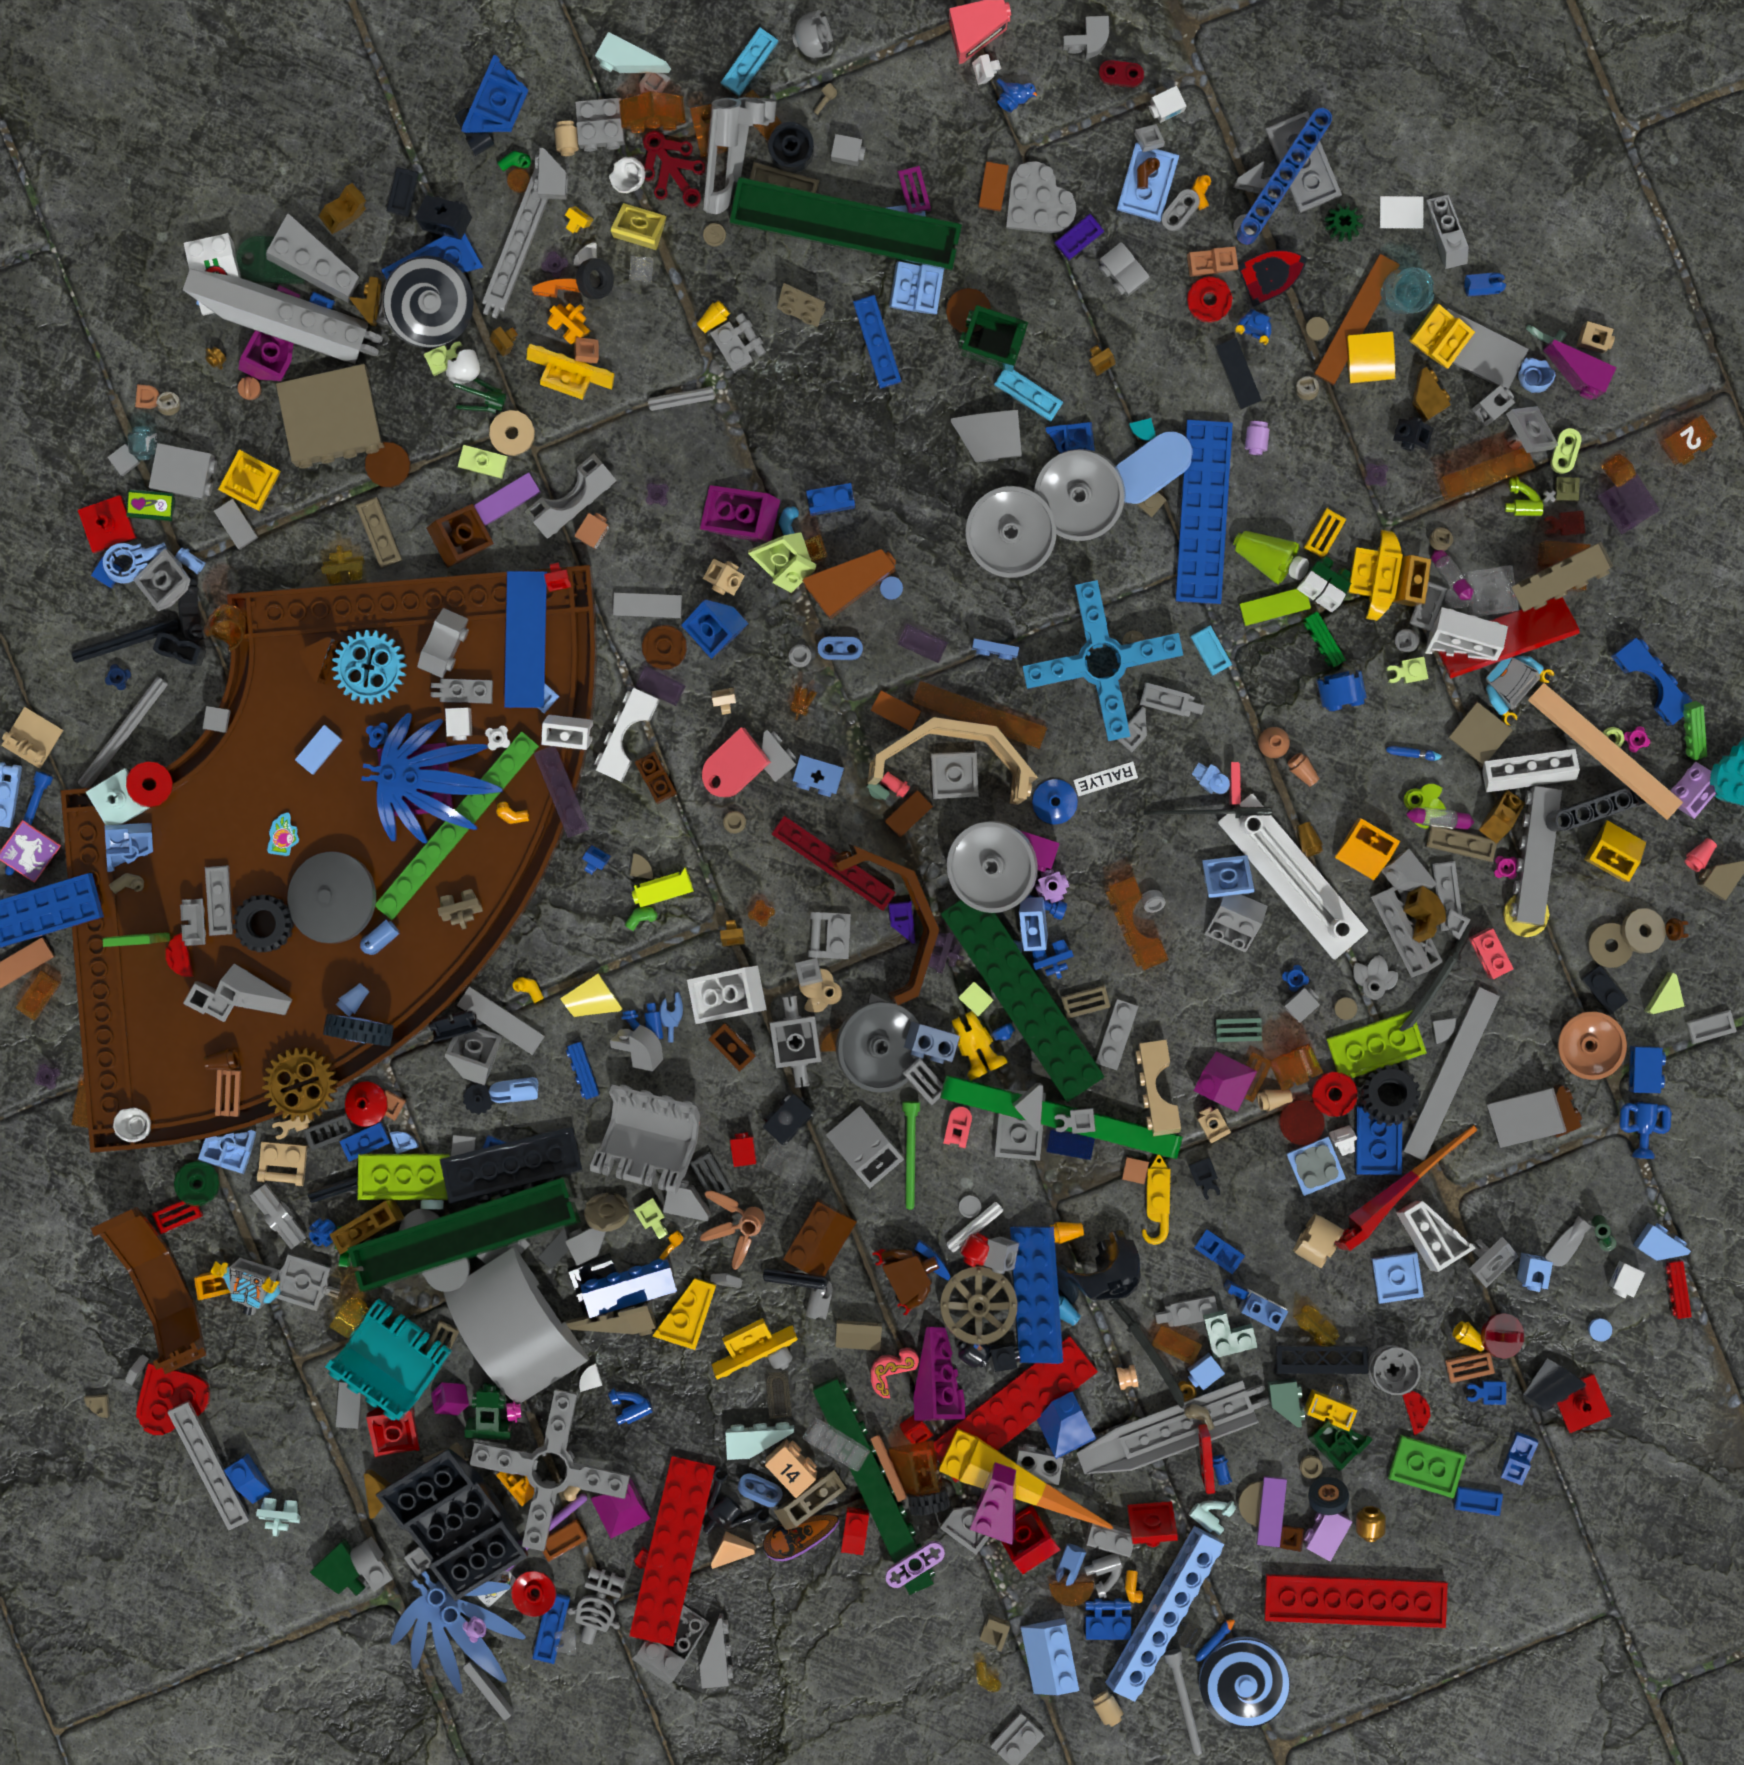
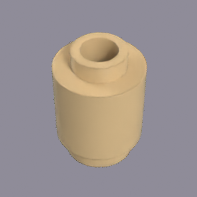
M573 121L557 122L554 129L556 151L561 153V156H573L574 152L579 150L577 127H575Z
M1108 1690L1092 1699L1094 1702L1093 1707L1104 1725L1109 1724L1112 1727L1122 1721L1121 1716L1124 1713L1113 1694H1109Z

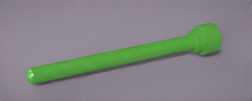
M904 1101L902 1102V1111L904 1116H907L906 1208L912 1210L915 1206L916 1116L920 1112V1102Z

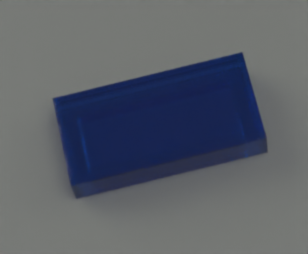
M1050 1129L1046 1152L1091 1160L1095 1138Z

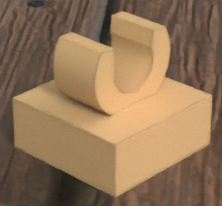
M734 688L712 691L713 707L721 706L722 715L730 714V704L736 703Z

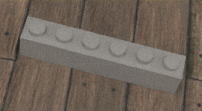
M1534 786L1526 793L1525 804L1528 805V809L1522 819V827H1525L1524 836H1521L1519 841V849H1522L1521 858H1518L1516 864V871L1519 872L1518 881L1515 880L1513 886V894H1516V899L1510 908V916L1513 917L1512 922L1537 926L1544 925L1556 831H1550L1547 828L1545 819L1548 813L1560 809L1562 790Z

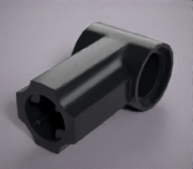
M471 107L464 108L455 115L461 130ZM488 132L464 133L466 135L465 139L475 156L495 145Z

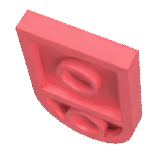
M741 727L707 759L702 770V780L704 786L711 794L718 797H731L740 792L771 761L747 730ZM715 776H719L721 780L718 788H714L712 784Z

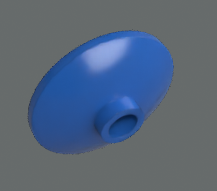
M1058 779L1048 780L1039 785L1032 799L1034 812L1042 821L1048 824H1061L1068 821L1074 815L1078 803L1077 795L1072 786ZM1056 797L1059 799L1060 803L1058 806L1051 804L1052 798Z

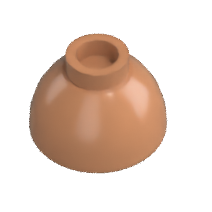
M1279 727L1267 728L1259 737V749L1269 758L1282 757L1289 749V736Z

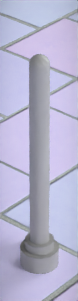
M1181 1649L1168 1650L1163 1654L1164 1659L1173 1671L1193 1753L1199 1756L1202 1754V1748L1180 1666L1183 1660Z

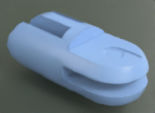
M535 1077L496 1082L490 1086V1098L496 1103L537 1099L538 1080Z

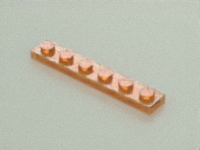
M920 681L913 699L915 704L964 722L997 726L1005 737L1040 749L1047 727Z

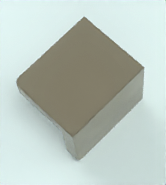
M988 1614L980 1640L996 1646L997 1651L1001 1652L1010 1629V1622Z

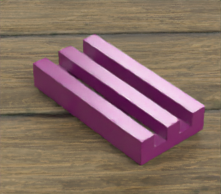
M920 166L898 171L908 213L920 214L922 211H931ZM915 172L925 204L922 206L920 205L912 175ZM904 175H908L916 205L914 208H912Z

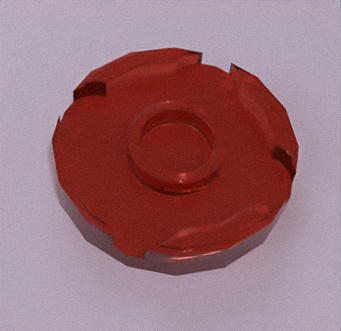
M1295 1100L1282 1110L1279 1118V1127L1284 1137L1291 1143L1308 1145L1315 1142L1322 1135L1325 1127L1324 1116L1314 1103L1306 1100Z

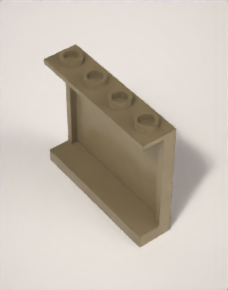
M365 364L276 383L291 461L296 467L309 468L313 466L312 463H331L335 461V458H354L357 456V453L366 452L367 454L378 452L380 448H384L369 383L370 374Z

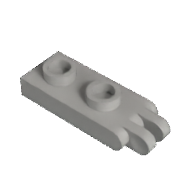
M440 679V683H431V688H440V693L431 692V697H440V702L493 704L492 680Z

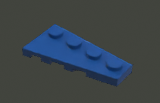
M464 233L461 240L443 236L382 269V272L387 279L398 265L408 259L419 256L440 257L454 264L462 273L484 267Z

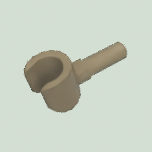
M831 83L821 90L825 97L813 111L817 115L828 101L837 96V90Z

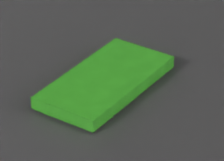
M170 933L104 937L103 947L169 942Z

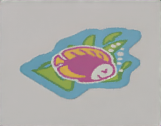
M289 813L281 814L272 823L269 831L270 842L267 849L270 854L288 856L290 855L291 847L299 842L297 827L291 826Z

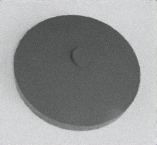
M339 852L320 853L306 860L293 875L288 889V909L296 927L310 939L331 944L345 942L358 935L369 923L376 905L375 884L368 869L356 858Z
M877 1001L860 1006L845 1019L837 1035L836 1057L840 1069L849 1081L871 1092L892 1091L909 1081L902 1071L906 1070L910 1063H914L917 1056L911 1055V1050L904 1048L911 1021L918 1023V1021L908 1010L894 1003ZM923 1036L919 1038V1046H921L924 1042ZM912 1071L910 1075L913 1077L915 1073Z

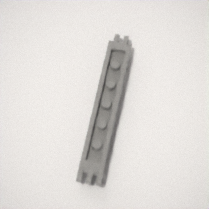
M534 169L482 304L486 305L483 314L489 315L491 308H494L492 317L497 319L499 312H504L549 200L540 198L538 192L534 191V179L538 178L539 169Z

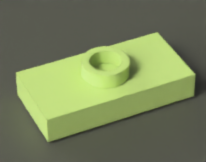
M463 445L458 467L503 479L508 457Z
M797 554L773 577L772 583L792 593L805 577L810 576L815 571L816 564Z

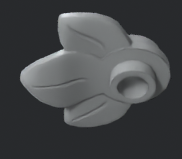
M1380 955L1374 957L1368 964V967L1355 963L1353 968L1356 983L1363 987L1365 996L1372 1000L1381 998L1386 990L1392 989L1396 985L1398 980V973L1388 971L1387 963ZM1371 985H1377L1378 991H1373Z

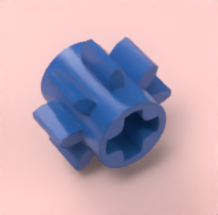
M319 1218L309 1227L311 1230L309 1238L315 1245L321 1246L323 1244L327 1247L333 1242L329 1234L336 1231L337 1228L331 1220L325 1219L322 1221Z

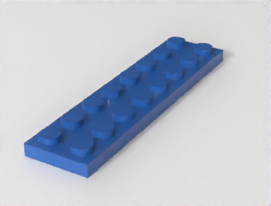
M1187 420L1186 438L1192 446L1193 455L1189 468L1183 473L1175 602L1221 604L1233 426L1231 422Z
M92 873L0 900V948L103 918L104 915Z

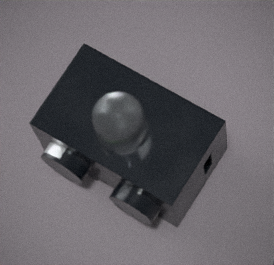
M788 1094L780 1102L781 1108L776 1113L772 1111L764 1120L766 1124L763 1128L783 1146H786L816 1113L797 1094L792 1096Z

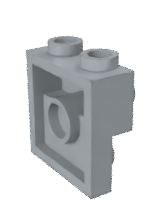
M621 98L576 102L577 134L580 149H584L587 152L598 150L597 147H606L609 150L619 149L620 145H625Z

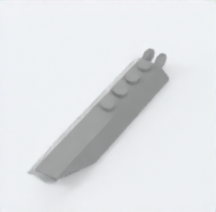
M190 269L183 287V291L224 320L352 364H356L359 351L372 356L378 355L379 351L375 347L362 344L363 339L375 343H382L383 340L382 336L366 331L369 324L366 321L239 277Z
M1242 1380L1186 1401L1183 1408L1176 1405L1117 1427L1077 1452L1084 1474L1133 1471L1199 1446L1198 1427L1202 1424L1200 1420L1189 1419L1184 1414L1185 1408L1191 1404H1197L1208 1409L1215 1427L1209 1431L1211 1441L1257 1424L1259 1422L1254 1410L1270 1402L1268 1398H1261L1251 1403L1249 1396L1261 1393L1265 1388L1260 1384L1246 1390Z

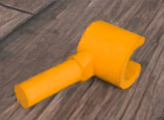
M678 1230L668 1237L671 1244L661 1254L660 1259L665 1260L669 1253L683 1241V1236Z

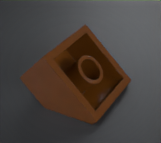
M473 504L435 520L426 528L447 568L467 560L494 544Z

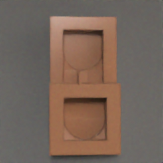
M1235 247L1214 248L1210 251L1190 252L1187 254L1190 277L1238 270Z

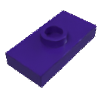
M1089 214L1059 238L1055 245L1067 260L1070 261L1103 234L1104 230L1093 216Z

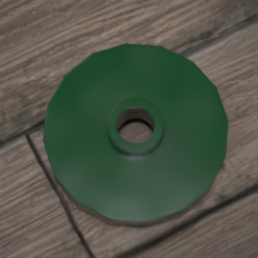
M202 1161L188 1162L178 1170L174 1179V1189L179 1199L187 1205L195 1207L211 1202L218 1194L220 1188L219 1175L216 1170L208 1163ZM195 1181H201L199 1188L193 1186Z

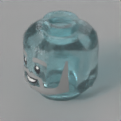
M148 426L133 427V431L129 432L127 436L129 453L137 456V460H150L151 455L156 453L157 433Z

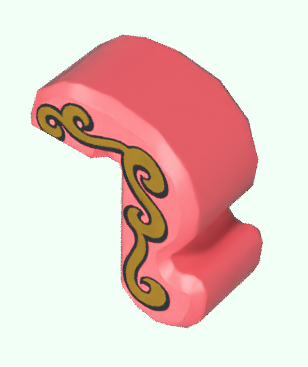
M901 1348L899 1350L900 1358L888 1354L882 1355L874 1361L871 1367V1383L878 1395L883 1398H890L886 1376L917 1368L919 1356L914 1349Z

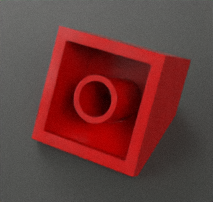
M1032 1505L1015 1515L1013 1544L1001 1541L1013 1564L1022 1574H1025L1060 1551L1049 1529Z

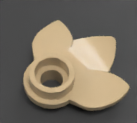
M820 968L822 982L802 987L799 983L800 991L808 997L804 1007L806 1011L821 1012L828 1004H836L841 999L842 989L834 982L833 976L828 970ZM829 989H833L834 991L831 997L827 996V991Z

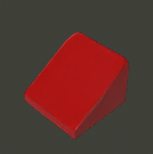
M914 1415L900 1424L903 1434L915 1448L933 1436L925 1422L914 1420Z

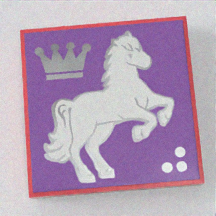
M22 819L0 850V860L35 883L61 845Z

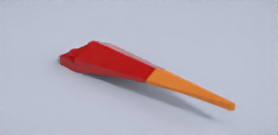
M1474 1125L1348 1216L1349 1225L1352 1229H1344L1340 1239L1334 1242L1339 1249L1351 1251L1369 1238L1403 1195L1438 1161L1475 1133L1477 1128Z

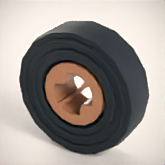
M1323 1477L1312 1483L1308 1492V1499L1314 1511L1328 1516L1336 1515L1347 1507L1349 1492L1347 1486L1341 1480L1333 1477Z

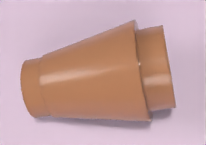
M1302 753L1296 754L1287 763L1290 767L1289 771L1309 787L1320 779L1306 755L1303 756Z

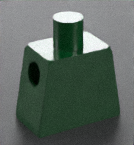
M343 1539L310 1571L315 1578L337 1594H340L348 1587L357 1596L366 1588L358 1578L359 1573L350 1556L352 1548L346 1539Z

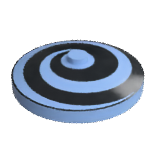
M1236 1637L1220 1643L1207 1655L1200 1670L1199 1688L1205 1706L1216 1719L1234 1728L1250 1729L1270 1722L1281 1712L1289 1696L1290 1677L1283 1658L1271 1645L1253 1637Z

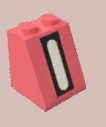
M983 0L949 8V24L959 64L967 61L1007 30V23L1010 22L1011 16L1009 2L1005 3L1004 0Z

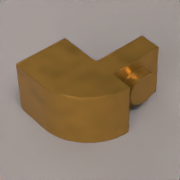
M351 183L344 188L338 199L324 206L318 217L331 234H334L347 227L366 210L364 207L366 200L362 192Z
M1424 886L1408 892L1403 911L1417 920L1412 939L1420 943L1434 937L1437 931L1436 926L1446 921L1445 908L1439 897Z

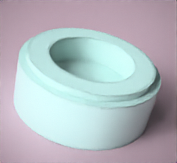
M422 1200L421 1209H443V1201Z

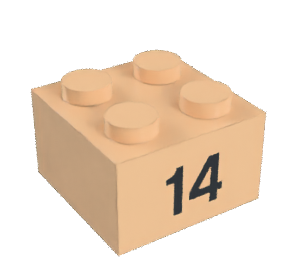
M785 1439L766 1457L765 1466L797 1498L816 1480L817 1471L815 1468L817 1466L809 1457L805 1459L800 1454L801 1448L793 1440L789 1442Z

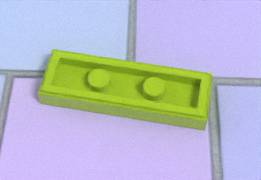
M1297 589L1239 604L1244 626L1311 609L1308 596Z

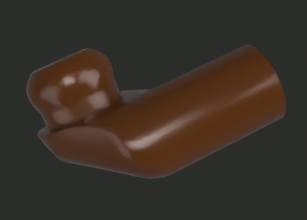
M1147 158L1138 166L1137 189H1148V177L1160 167V161L1157 158Z

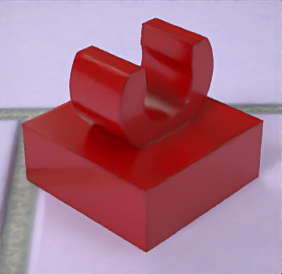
M559 562L550 564L551 573L544 574L549 592L572 587L567 569L561 570Z

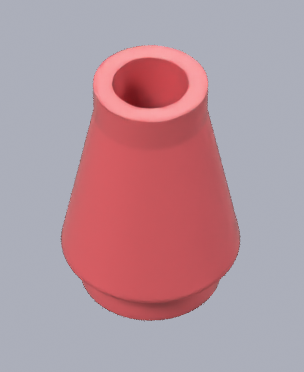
M1706 838L1686 855V865L1696 872L1705 869L1717 844L1713 840Z

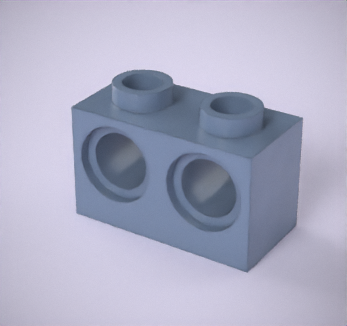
M911 1021L904 1048L911 1050V1055L923 1058L924 1054L931 1056V1061L943 1064L944 1060L953 1061L960 1036ZM923 1036L924 1042L921 1046H919V1038ZM943 1042L944 1048L939 1052V1044Z

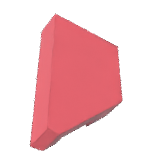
M1231 762L1229 805L1241 803L1240 763Z

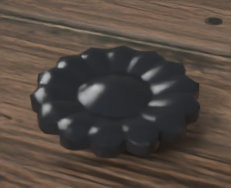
M479 1083L467 1088L466 1093L463 1095V1103L466 1105V1109L477 1115L492 1108L491 1105L494 1104V1101L490 1098V1088Z

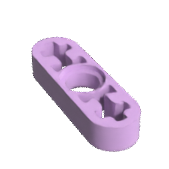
M930 1541L889 1567L886 1571V1582L893 1588H899L941 1562L945 1555L943 1545L938 1541ZM931 1547H933L934 1549L939 1548V1556L935 1557L934 1555H931L927 1558V1561L929 1563L926 1564L925 1559L921 1555V1553L924 1552V1556H927L928 1554H930ZM917 1558L921 1561L922 1566L918 1570H912L908 1565L909 1561ZM904 1564L906 1571L910 1575L906 1576V1572L900 1575V1581L897 1582L896 1579L891 1580L892 1572L895 1571L896 1574L902 1572L903 1568L901 1566Z

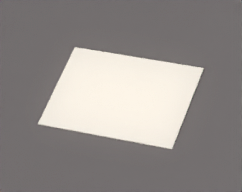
M1380 196V228H1423V197Z

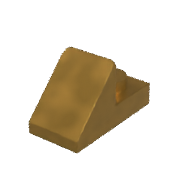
M369 277V283H365L364 296H367V299L349 297V299L371 326L376 327L382 281L376 277Z

